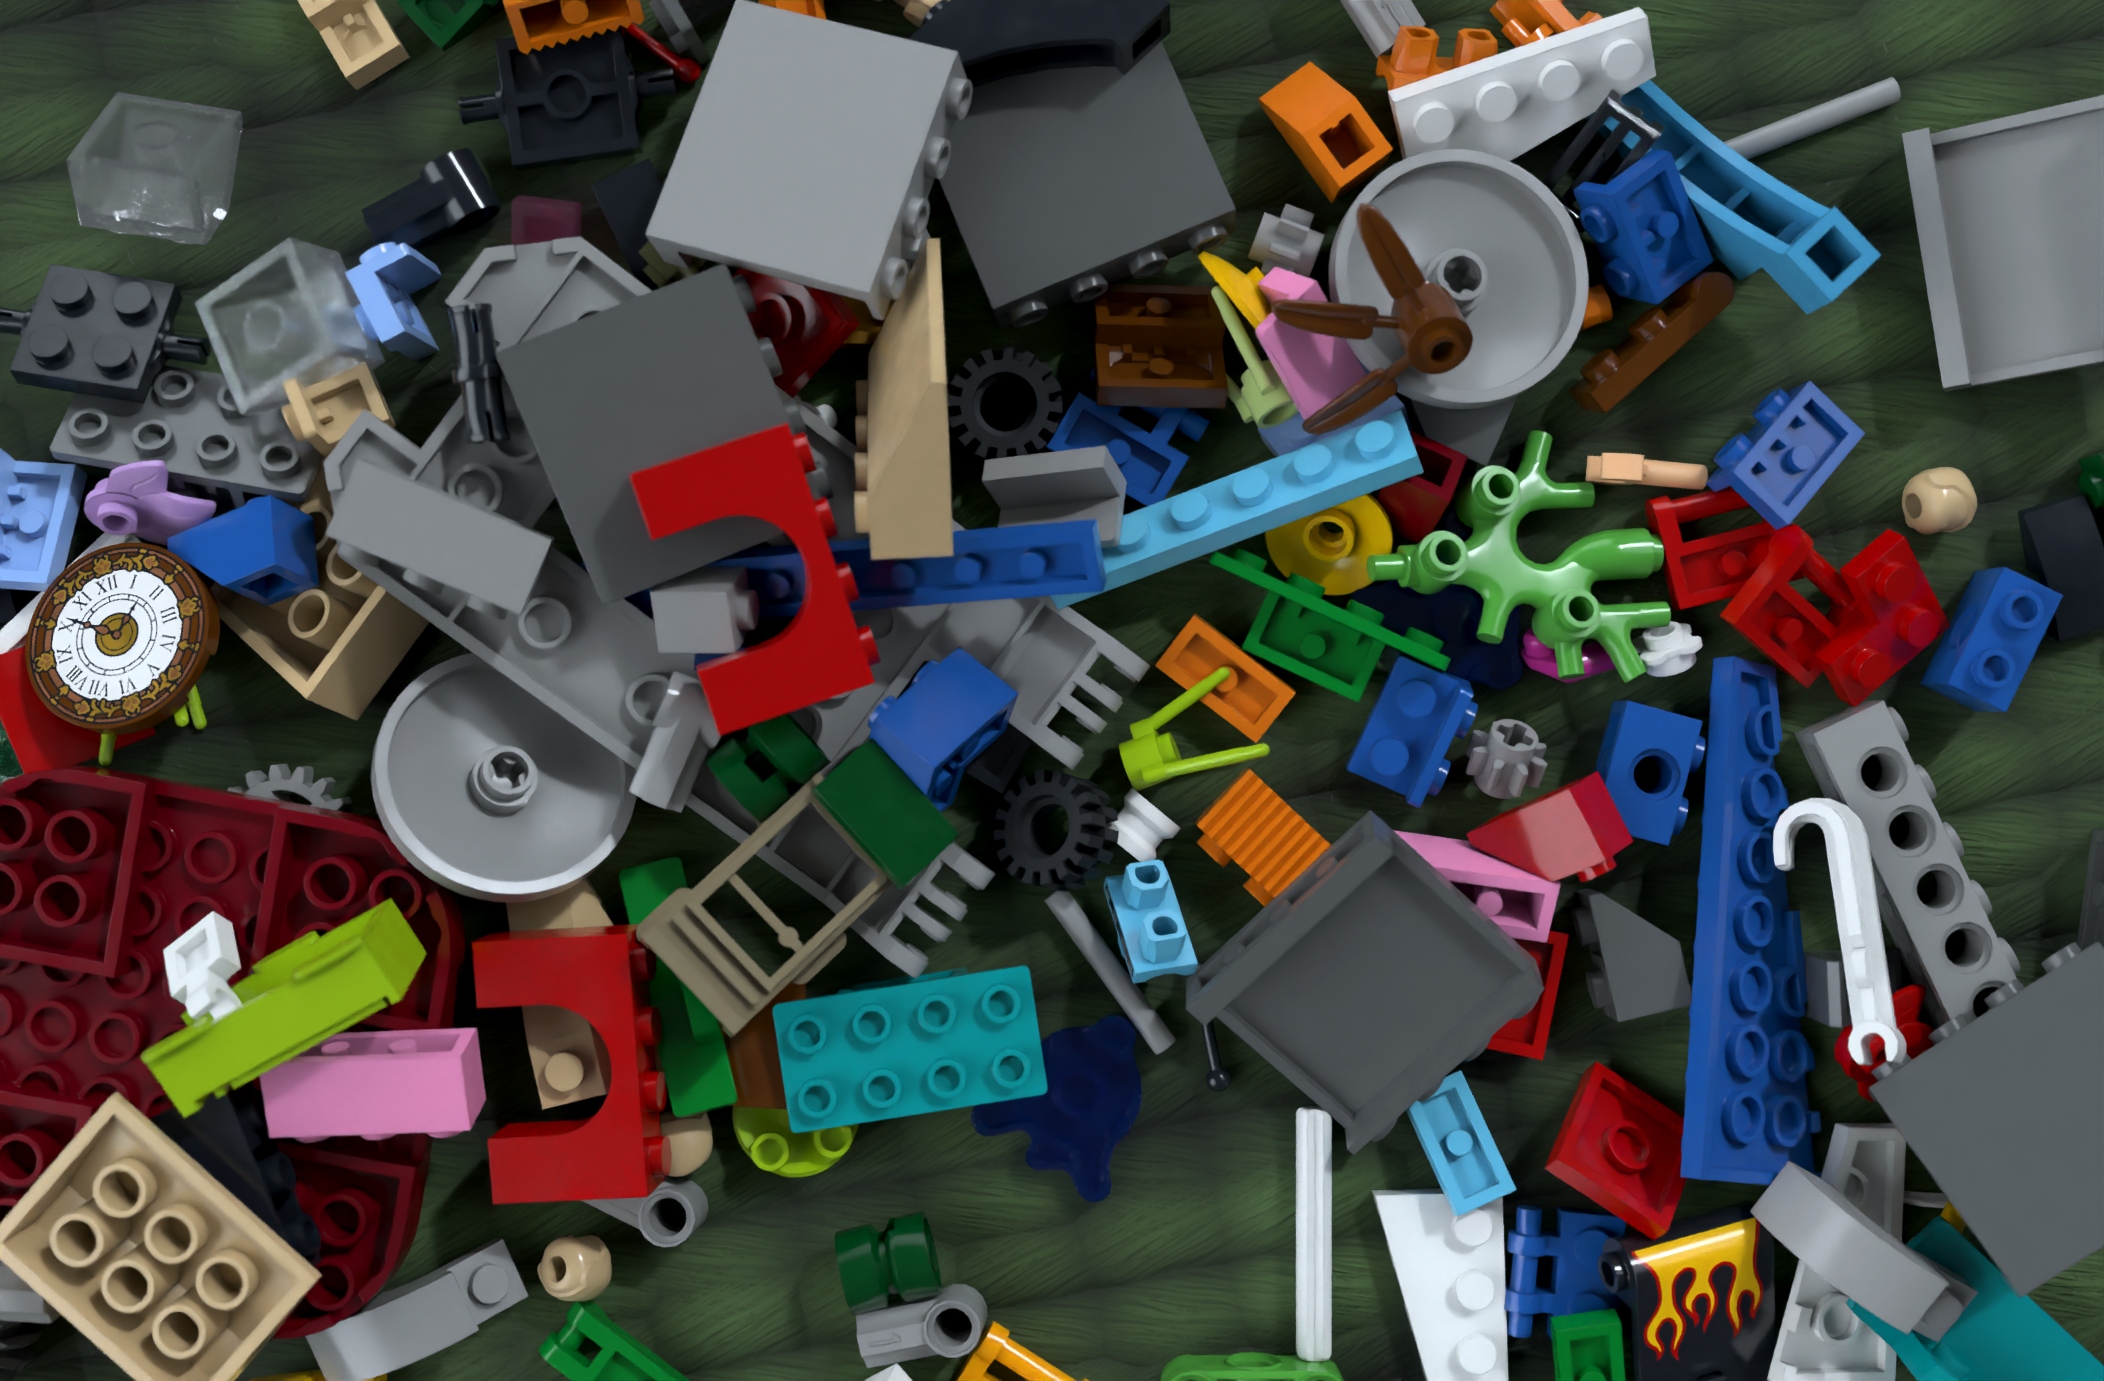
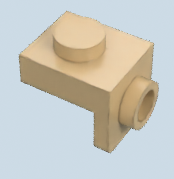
M366 362L306 388L296 377L282 382L290 401L289 404L282 406V412L289 429L298 442L309 441L324 457L333 451L363 409H367L390 427H396L375 374Z

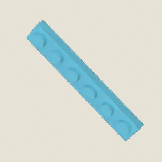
M1396 411L1123 515L1119 544L1116 547L1102 548L1107 579L1103 592L1052 595L1050 598L1057 609L1064 608L1423 473V468L1402 411Z

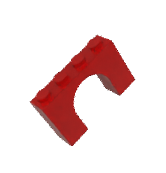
M788 423L629 474L651 540L726 516L745 515L761 518L778 526L790 537L802 558L805 570V591L801 606L791 623L777 636L766 642L696 665L697 673L719 736L873 684L875 681L870 666L881 663L869 625L857 628L849 606L850 602L860 599L849 564L845 561L835 565L827 541L828 538L838 535L826 497L813 499L805 475L817 471L804 432L792 435Z
M639 924L492 932L472 942L477 1008L554 1005L574 1011L589 1021L601 1035L608 1049L612 1067L609 1093L597 1114L570 1121L508 1123L488 1138L493 1204L648 1197L664 1181V1176L669 1174L672 1161L671 1144L668 1136H661L659 1111H663L666 1105L667 1087L664 1073L656 1071L654 1046H658L661 1040L662 1022L659 1008L651 1006L649 981L654 980L656 975L657 957L652 949L648 951L638 941L636 929Z

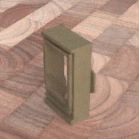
M819 772L805 786L791 784L788 787L789 800L763 824L757 820L759 828L692 890L689 888H679L674 891L636 929L638 941L648 951L652 949L724 1025L722 1029L730 1038L790 981L797 985L810 981L845 947L847 938L844 930L893 884L890 878L810 792L824 779ZM810 804L878 876L814 937L803 945L798 940V932L792 927H786L735 872ZM726 881L779 935V943L784 947H791L796 953L770 978L701 906Z

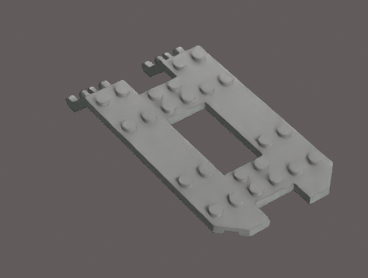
M582 237L556 239L550 242L485 248L445 302L451 307L469 304L470 309L475 308L476 303L491 304L495 340L500 343L496 348L498 352L652 291ZM507 379L501 380L508 432L511 434L510 440L489 443L488 440L484 441L483 444H467L466 437L468 435L461 394L422 448L416 446L367 409H363L323 462L327 488L331 494L333 512L336 510L356 459L365 458L531 528L536 525L554 501L556 495ZM776 386L782 403L793 399ZM795 400L809 435L806 438L814 462H820L834 496L827 501L838 535L828 538L827 541L870 538L869 532H856L855 492H857L855 453H857V447ZM952 519L953 531L966 530ZM786 533L766 540L772 546L795 545ZM336 540V541H337V547H338V549H339V547H340V545H341V541ZM553 545L525 611L521 615L508 611L505 620L489 616L469 607L466 604L470 594L446 584L441 594L405 581L402 578L406 568L380 558L378 566L371 567L339 553L341 559L635 769H638L656 727L652 725V721L673 672L677 671L700 681L697 671H694L695 653H659L654 619L626 598L603 606L588 570ZM1050 596L851 611L856 627L860 628L869 625L881 660V663L870 666L875 683L788 713L830 759L831 763L820 772L825 778L861 746L869 736L871 728L867 725L868 720L876 707L889 696L897 698L925 660L928 662L936 660L940 663L960 646L1019 693L1009 723L1070 769L1074 770L1083 758L1084 754L1082 752L1084 750L1066 736L1060 737L1047 727L1049 722L1061 706H1063L1076 716V721L1095 735L1097 732L1100 734L1108 723L1070 694L1078 685L1116 713L1123 704L1121 701L1123 698L1105 684L1101 683L1100 685L1087 676L1088 670L1101 654L1115 665L1114 668L1129 680L1139 682L1150 668V665L1070 607L1066 606L1057 609ZM748 726L721 735L714 750L708 749L699 770L698 778L687 802H685L688 807L740 844L759 828L757 820L718 780L705 760L732 736L742 739L749 735ZM762 751L750 761L766 780L778 771ZM810 804L755 854L823 902L836 915L878 876ZM954 841L901 890L893 883L849 925L885 958L916 979H918L929 962L927 961L928 957L910 943H904L893 934V931L905 915L917 923L923 932L939 943L941 941L945 942L952 933L948 926L916 903L919 896L922 894L958 921H961L968 912L966 909L967 905L952 893L944 892L931 882L943 864L949 865L959 873L958 876L978 891L980 889L984 890L995 875L988 867L963 850Z

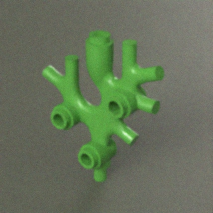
M1535 430L1528 432L1521 462L1514 474L1502 466H1486L1458 489L1454 498L1456 514L1465 525L1473 528V533L1467 541L1463 542L1457 535L1448 531H1435L1427 535L1418 544L1400 545L1396 554H1379L1368 557L1367 573L1371 581L1398 580L1401 587H1411L1416 592L1426 595L1436 594L1450 584L1465 585L1473 588L1481 595L1484 601L1476 637L1487 643L1498 644L1502 642L1508 616L1516 606L1527 604L1535 607L1536 610L1532 617L1533 632L1537 639L1546 647L1555 649L1559 679H1574L1585 675L1581 646L1586 639H1594L1600 643L1611 658L1624 683L1634 679L1648 670L1631 642L1630 632L1637 628L1667 627L1671 620L1670 607L1666 601L1603 605L1598 603L1591 594V586L1596 581L1648 578L1651 572H1657L1661 569L1664 560L1663 543L1658 534H1650L1645 528L1605 530L1587 535L1572 543L1556 560L1548 564L1534 563L1527 559L1519 550L1516 541L1517 526L1520 520L1529 512L1541 509L1592 507L1595 501V489L1591 482L1556 483L1549 479L1545 469L1553 437L1543 431Z

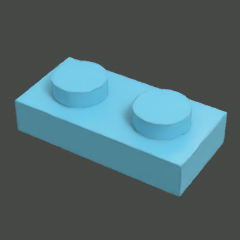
M1461 1070L1444 1077L1440 1088L1429 1099L1422 1102L1416 1101L1406 1110L1454 1216L1465 1214L1517 1190Z

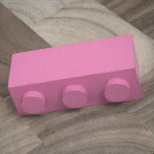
M1393 830L1511 938L1547 943L1561 886L1559 880L1555 882L1548 881L1472 846L1470 841Z
M477 1028L336 1033L259 1075L269 1138L294 1137L297 1141L305 1143L317 1142L330 1136L361 1135L362 1138L367 1140H381L392 1137L397 1133L427 1132L429 1136L436 1138L451 1137L463 1131L471 1130L486 1101Z

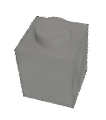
M702 566L657 584L650 591L659 653L731 654L737 652L750 631L754 630L758 624L759 599L755 590H749L746 566Z

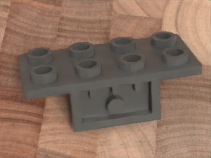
M164 365L154 376L145 403L75 393L50 445V450L56 460L115 469L119 466L135 462L162 460L168 470L167 491L182 496L215 501L217 506L212 518L244 506L247 501L258 497V494L264 496L272 495L276 498L299 502L305 501L324 457L309 441L298 442L289 429L282 412V406L289 404L290 401L283 385Z

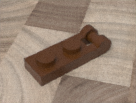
M1699 272L1674 291L1673 299L1663 308L1659 306L1653 307L1635 319L1628 328V332L1631 334L1629 338L1614 351L1606 349L1598 353L1580 370L1583 378L1568 391L1581 408L1607 413L1730 304L1735 293L1731 278L1722 272Z

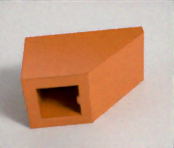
M1308 62L1258 99L1260 106L1331 204L1381 169L1393 151V148L1356 97L1312 62Z

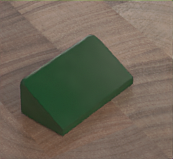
M872 738L866 740L810 791L900 890L959 837L957 829Z

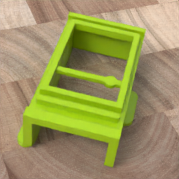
M392 898L321 937L316 931H312L261 959L252 967L255 972L254 974L230 986V989L239 998L241 1006L214 1020L209 1011L198 1020L193 1019L189 1015L188 1010L184 1011L181 1017L188 1027L149 1048L140 1057L151 1069L185 1118L198 1111L212 1091L217 1098L221 1097L231 1085L235 1089L382 1009L389 1002L394 1004L401 1000L427 952Z

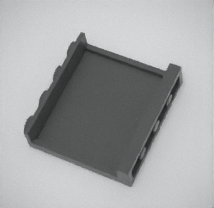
M1162 41L1125 75L1116 67L1092 66L1048 69L1007 77L972 88L969 110L963 120L956 119L949 137L951 155L944 176L938 179L991 305L999 329L1010 324L1015 328L1032 325L1046 317L1049 313V308L1071 299L1074 303H1084L1093 300L1105 293L1109 288L1108 284L1129 275H1132L1135 279L1151 276L1165 268L1169 263L1168 259L1190 250L1194 254L1212 251L1228 240L1229 234L1235 232L1236 208Z
M726 263L495 353L603 606L785 533L778 526L764 519L753 516L734 515L715 519L651 540L629 477L630 473L784 423H788L792 435L804 432L806 437L809 436L795 400L791 399L782 403L773 378L783 374V370L769 337L757 340L747 315L758 311L743 273L731 278ZM816 461L817 471L805 474L813 499L816 500L826 497L827 500L834 497L820 462Z
M1369 810L1202 964L1195 974L1190 975L1186 979V1010L1204 1026L1215 1016L1345 1128L1347 1149L1355 1155L1370 1141L1376 1142L1384 1138L1394 1127L1397 1118L1416 1101H1425L1434 1095L1440 1088L1444 1077L1463 1060L1470 1061L1479 1056L1488 1046L1492 1035L1509 1020L1522 1018L1530 1012L1537 1003L1540 994L1544 991V986L1536 959L1375 813Z
M2098 941L2083 951L2075 942L2067 945L2041 963V966L2047 972L2043 977L2027 987H2024L2018 978L2009 982L1984 1000L1991 1010L1968 1024L1963 1016L1959 1015L1928 1035L1934 1046L1911 1060L1906 1053L1901 1063L1887 1060L1872 1071L1878 1082L1869 1087L1868 1094L1884 1110L1999 1268L2001 1277L2017 1298L2023 1297L2104 1246V948Z

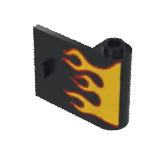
M1745 1200L1673 1220L1668 1232L1655 1241L1639 1230L1609 1238L1605 1241L1602 1255L1598 1258V1271L1605 1288L1610 1293H1616L1631 1308L1634 1381H1768L1767 1377L1775 1351L1772 1234L1750 1212L1755 1205L1751 1201Z

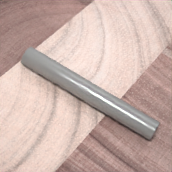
M1890 77L1732 138L1724 143L1749 160L1896 103L1901 99V91L1897 81Z
M1055 891L1044 900L1153 1052L1157 1055L1170 1047L1176 1041L1175 1037L1135 983L1133 984L1130 975L1069 891Z

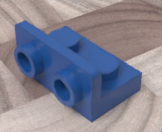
M1653 149L1608 184L1583 182L1574 189L1575 197L1581 209V224L1596 244L1604 264L1603 275L1607 284L1619 296L1659 304L1713 262L1670 151Z
M1810 380L1787 392L1779 387L1767 395L1752 412V416L1757 422L1746 435L1743 433L1737 434L1716 454L1714 462L1719 467L1705 483L1714 492L1731 486L1776 530L1788 526L1865 434Z
M1398 651L1346 763V769L1405 795L1408 804L1420 808L1426 794L1436 796L1444 784L1451 764L1449 760L1444 759V756L1453 737L1456 736L1463 739L1475 718L1478 704L1471 701L1474 692L1469 681L1446 671L1443 672Z

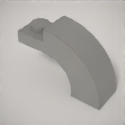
M1790 1161L1786 1163L1750 1210L1755 1218L1772 1235L1821 1277L1856 1303L1907 1335L1913 1329L1938 1343L1978 1293L1964 1277L1913 1250L1882 1229L1847 1200L1834 1185Z
M494 1238L419 1279L375 1295L359 1310L339 1321L335 1326L308 1335L306 1338L326 1381H363L414 1363L479 1331L478 1324L527 1298L529 1295L504 1240Z

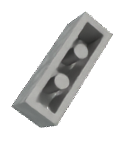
M366 458L356 459L325 534L341 541L338 553L371 567H377L380 558L406 568L402 578L405 581L441 594L445 584L470 594L466 605L501 620H505L508 611L519 615L525 611L555 539L553 536Z

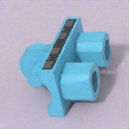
M1157 859L1130 863L1126 867L1125 874L1105 877L1103 888L1119 937V949L1121 955L1126 959L1133 984L1145 982L1163 974L1176 973L1183 976L1195 974L1198 962L1163 861Z

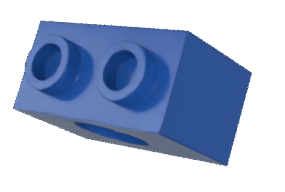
M2007 567L1975 571L1949 623L1950 627L1945 631L1920 684L1976 712H2006L2063 595Z
M1618 700L1612 703L1594 772H1599L1632 837L1669 846L1672 834L1678 835L1686 821L1689 803L1688 799L1682 796L1688 774H1694L1703 759L1706 741L1705 737L1699 736L1703 721L1628 700ZM1649 756L1657 763L1660 774L1657 784L1652 789L1643 792L1634 781V769L1642 758Z

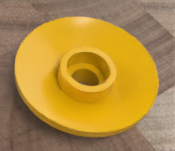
M1205 251L1201 252L1198 255L1200 261L1256 330L1272 313V309L1258 285L1265 276L1257 266L1245 274L1222 258Z
M1370 493L1265 532L1268 552L1279 571L1286 578H1289L1292 572L1325 587L1326 590L1323 595L1350 594L1373 583L1374 581L1369 579L1367 573L1368 557L1370 555L1391 554L1393 547V532L1390 520L1381 504ZM1323 522H1333L1344 531L1340 533L1329 532L1324 527Z

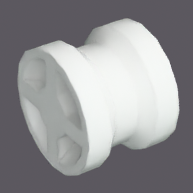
M1131 788L1124 797L1125 807L1117 815L1118 820L1107 823V827L1119 831L1118 844L1138 861L1155 860L1158 845L1163 839L1173 838L1181 828L1135 791V789Z

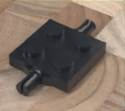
M619 25L616 32L607 28L603 35L594 32L591 38L582 35L578 42L569 38L566 45L557 41L553 48L544 45L541 51L532 48L528 55L519 51L515 37L495 39L499 66L495 93L465 98L459 97L458 106L462 109L459 110V114L464 125L500 119L509 136L512 165L518 171L643 153L638 119L642 105L641 98L669 94L676 95L679 93L673 66L666 69L637 73L630 61L626 28Z
M51 264L38 298L31 305L30 309L23 311L0 307V333L21 336L20 344L9 370L16 382L23 385L145 403L153 378L165 365L166 361L172 359L205 365L208 362L206 357L210 356V342L208 338L174 334L173 323L182 301V296L176 283Z

